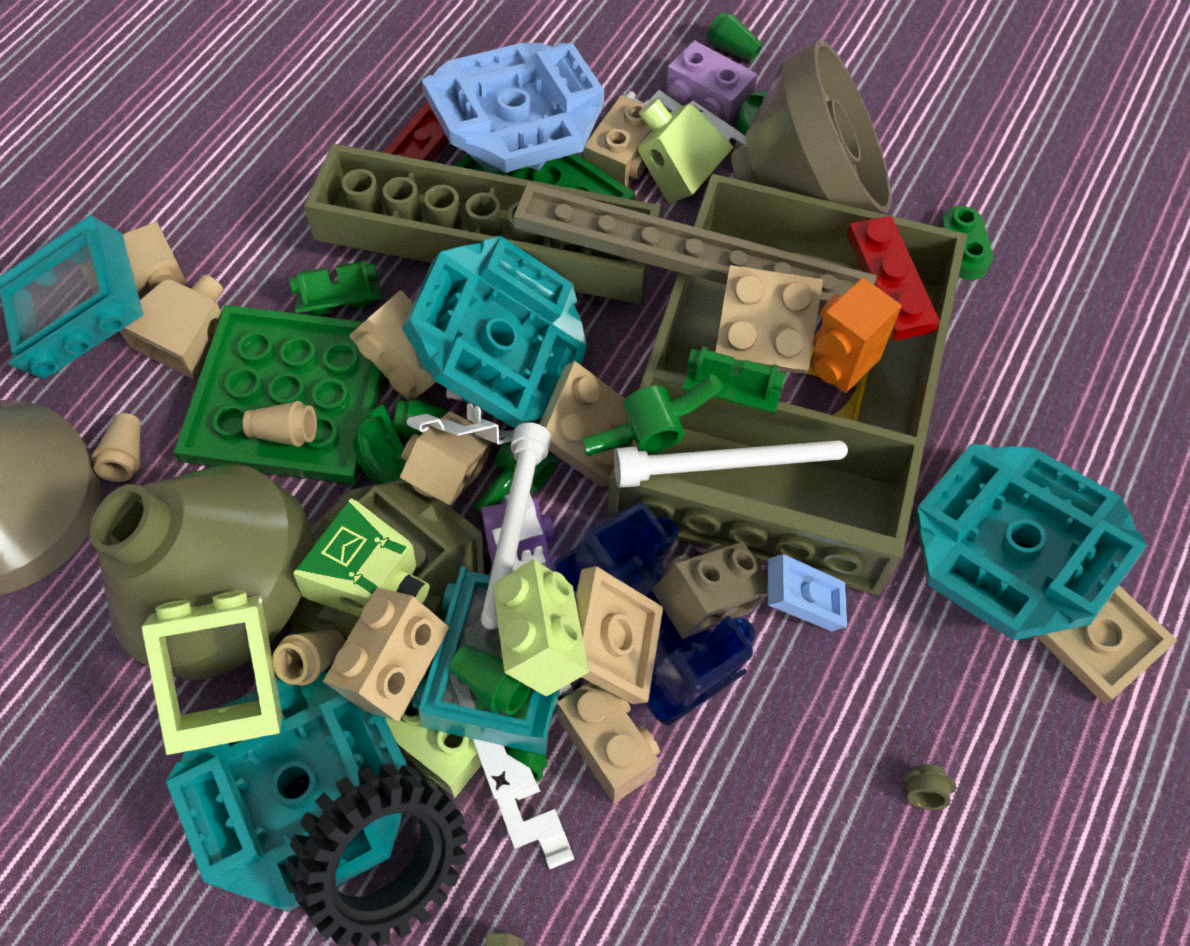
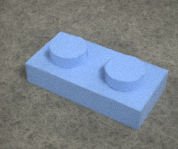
M784 554L768 559L767 591L769 606L829 631L847 627L844 581Z

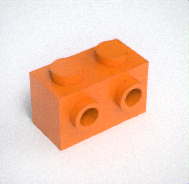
M864 277L843 296L835 294L825 304L820 313V318L823 319L821 328L814 336L813 346L815 348L810 361V367L815 370L823 381L834 384L841 391L847 393L881 359L902 305Z

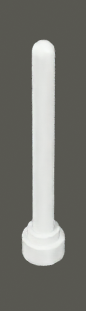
M536 423L518 425L512 437L510 447L517 462L481 615L482 625L490 630L498 628L493 583L513 572L535 466L547 457L551 434L545 427Z
M840 440L648 455L646 451H638L637 447L615 448L614 471L618 488L635 487L640 485V481L649 480V475L840 460L847 455L848 448Z

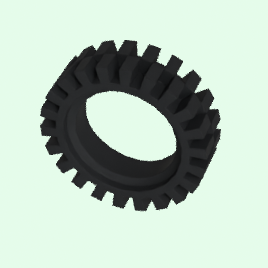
M380 764L379 776L370 767L358 770L360 785L357 787L347 777L339 780L335 784L341 796L333 802L324 792L315 800L324 811L322 815L318 818L306 811L299 822L309 836L293 834L290 847L297 856L287 857L286 867L292 878L288 879L290 890L320 934L327 940L331 937L336 945L347 946L351 941L354 946H368L370 938H372L377 946H383L390 943L391 928L395 930L400 938L412 933L408 920L415 916L423 925L432 916L424 907L431 900L440 907L443 905L448 896L440 888L441 885L444 883L455 886L460 877L451 865L465 864L467 853L460 845L468 843V833L461 827L465 823L462 813L456 809L457 805L430 778L422 772L417 773L412 767L401 765L398 771L392 764ZM403 813L414 815L418 818L420 824L418 849L410 864L395 880L370 895L360 897L347 896L337 891L336 869L339 858L346 846L361 830L373 821L386 815Z

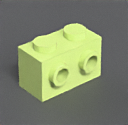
M532 559L493 583L502 658L506 674L544 696H548L589 673L573 585L568 583L562 574L556 571L553 572L537 560Z
M445 691L443 702L450 703L452 697ZM413 694L399 722L385 719L403 757L455 798L482 765L474 741L471 738L422 728L418 708L413 707Z

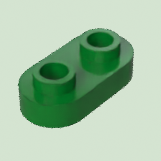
M952 207L944 214L940 227L967 234L959 278L965 280L980 279L987 273L993 261V252L984 220L976 210L970 207Z

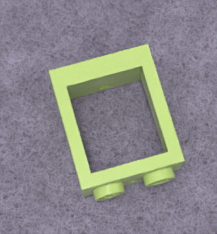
M238 590L218 594L212 597V604L191 607L189 600L164 603L157 606L156 613L150 614L142 625L166 755L280 733L283 716L261 595L247 597L246 591ZM245 622L259 700L180 715L165 636Z

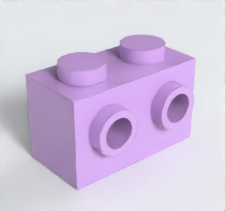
M694 40L668 66L666 95L683 105L689 104L693 100L731 126L736 121L743 102L749 99L750 95L755 92L758 74Z

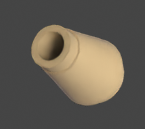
M294 401L256 410H247L243 417V430L249 438L300 447L304 442L313 441L317 430V419L312 406L303 405L300 401Z
M128 413L116 414L92 454L94 471L101 478L112 482H124L129 480L139 470L141 421L136 416Z
M335 629L286 636L279 643L272 658L273 668L277 676L288 684L304 686L312 683L334 662L337 653L345 644L344 637Z

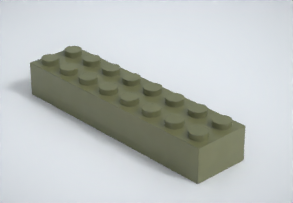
M332 143L306 200L304 209L314 240L429 263L441 251L464 245L478 244L483 240L502 236L573 283L575 292L641 304L651 267L650 264L514 228V214L527 183L659 218L661 205Z

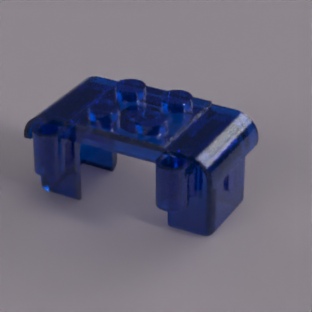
M635 503L586 531L576 548L555 560L554 569L562 574L568 583L573 585L574 591H577L581 570L597 566L661 605L652 589L665 575L663 571L664 565L659 559L665 555L676 539L678 527L668 517L660 516L656 518L644 503ZM663 609L649 699L645 703L653 716L662 724L671 726L745 675L747 670L745 668L739 669L753 656V647L751 645L755 638L753 625L744 618L732 619L730 616H727L713 631L708 629L682 639Z

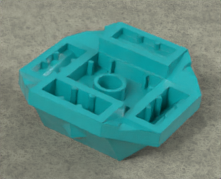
M502 236L486 239L478 244L464 245L441 251L432 260L402 326L404 333L415 349L420 368L430 373L434 381L459 395L464 403H472L479 406L513 428L523 423H540L564 366L574 361L581 365L587 349L583 325L574 305L577 299L573 283Z
M970 444L919 504L915 515L927 585L1012 640L1091 625L1147 546L1141 532L1136 530L1131 514L1120 495L1033 447L1008 446L990 448L989 445ZM1015 542L1026 544L1030 548L1021 547Z
M323 672L312 683L304 686L288 684L278 679L276 682L283 716L280 733L185 751L181 761L176 763L168 776L166 784L203 882L285 912L299 907L300 905L289 887L288 879L292 878L286 867L287 857L297 856L290 847L293 834L309 836L299 823L306 811L319 818L324 811L315 800L325 792L334 802L341 796L335 783L344 777H347L355 787L359 786L358 770L370 767L379 776L380 764H392L398 771L401 765L408 766L386 719L360 709L325 684L323 680L327 672ZM258 690L222 707L258 701ZM308 777L310 782L307 791L298 798L288 799L286 793L290 783L297 778ZM403 813L386 815L373 821L352 839L339 858L336 869V886L390 858Z

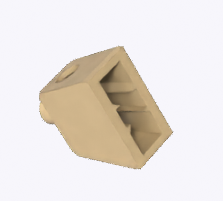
M205 274L201 276L191 289L172 279L163 280L140 300L144 315L126 326L120 333L129 348L195 380L203 369L222 314L215 301L224 292V289L217 280Z

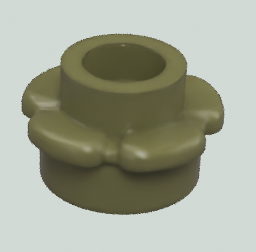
M921 764L904 776V788L908 791L907 799L913 806L925 810H941L950 805L951 793L955 792L956 783L954 779L947 778L945 770L940 766Z

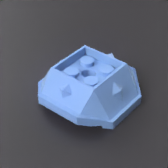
M519 43L447 61L436 70L433 76L428 75L422 80L423 94L449 142L467 152L486 172L494 174L506 173L524 167H531L539 171L546 161L583 152L604 105V89L573 43H557L555 47L543 43Z

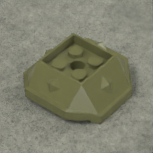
M403 479L350 490L310 527L313 548L348 501L352 498L359 502L412 544L416 560V567L412 575L429 584V591L423 605L444 623L447 613L442 612L445 590L449 582L457 583L461 566L467 567V571L485 574L482 532L448 504L435 497H427L418 493L412 487V484ZM301 595L287 624L298 634L335 629L342 634L346 642L360 617L308 600ZM472 599L464 632L482 615L484 601Z

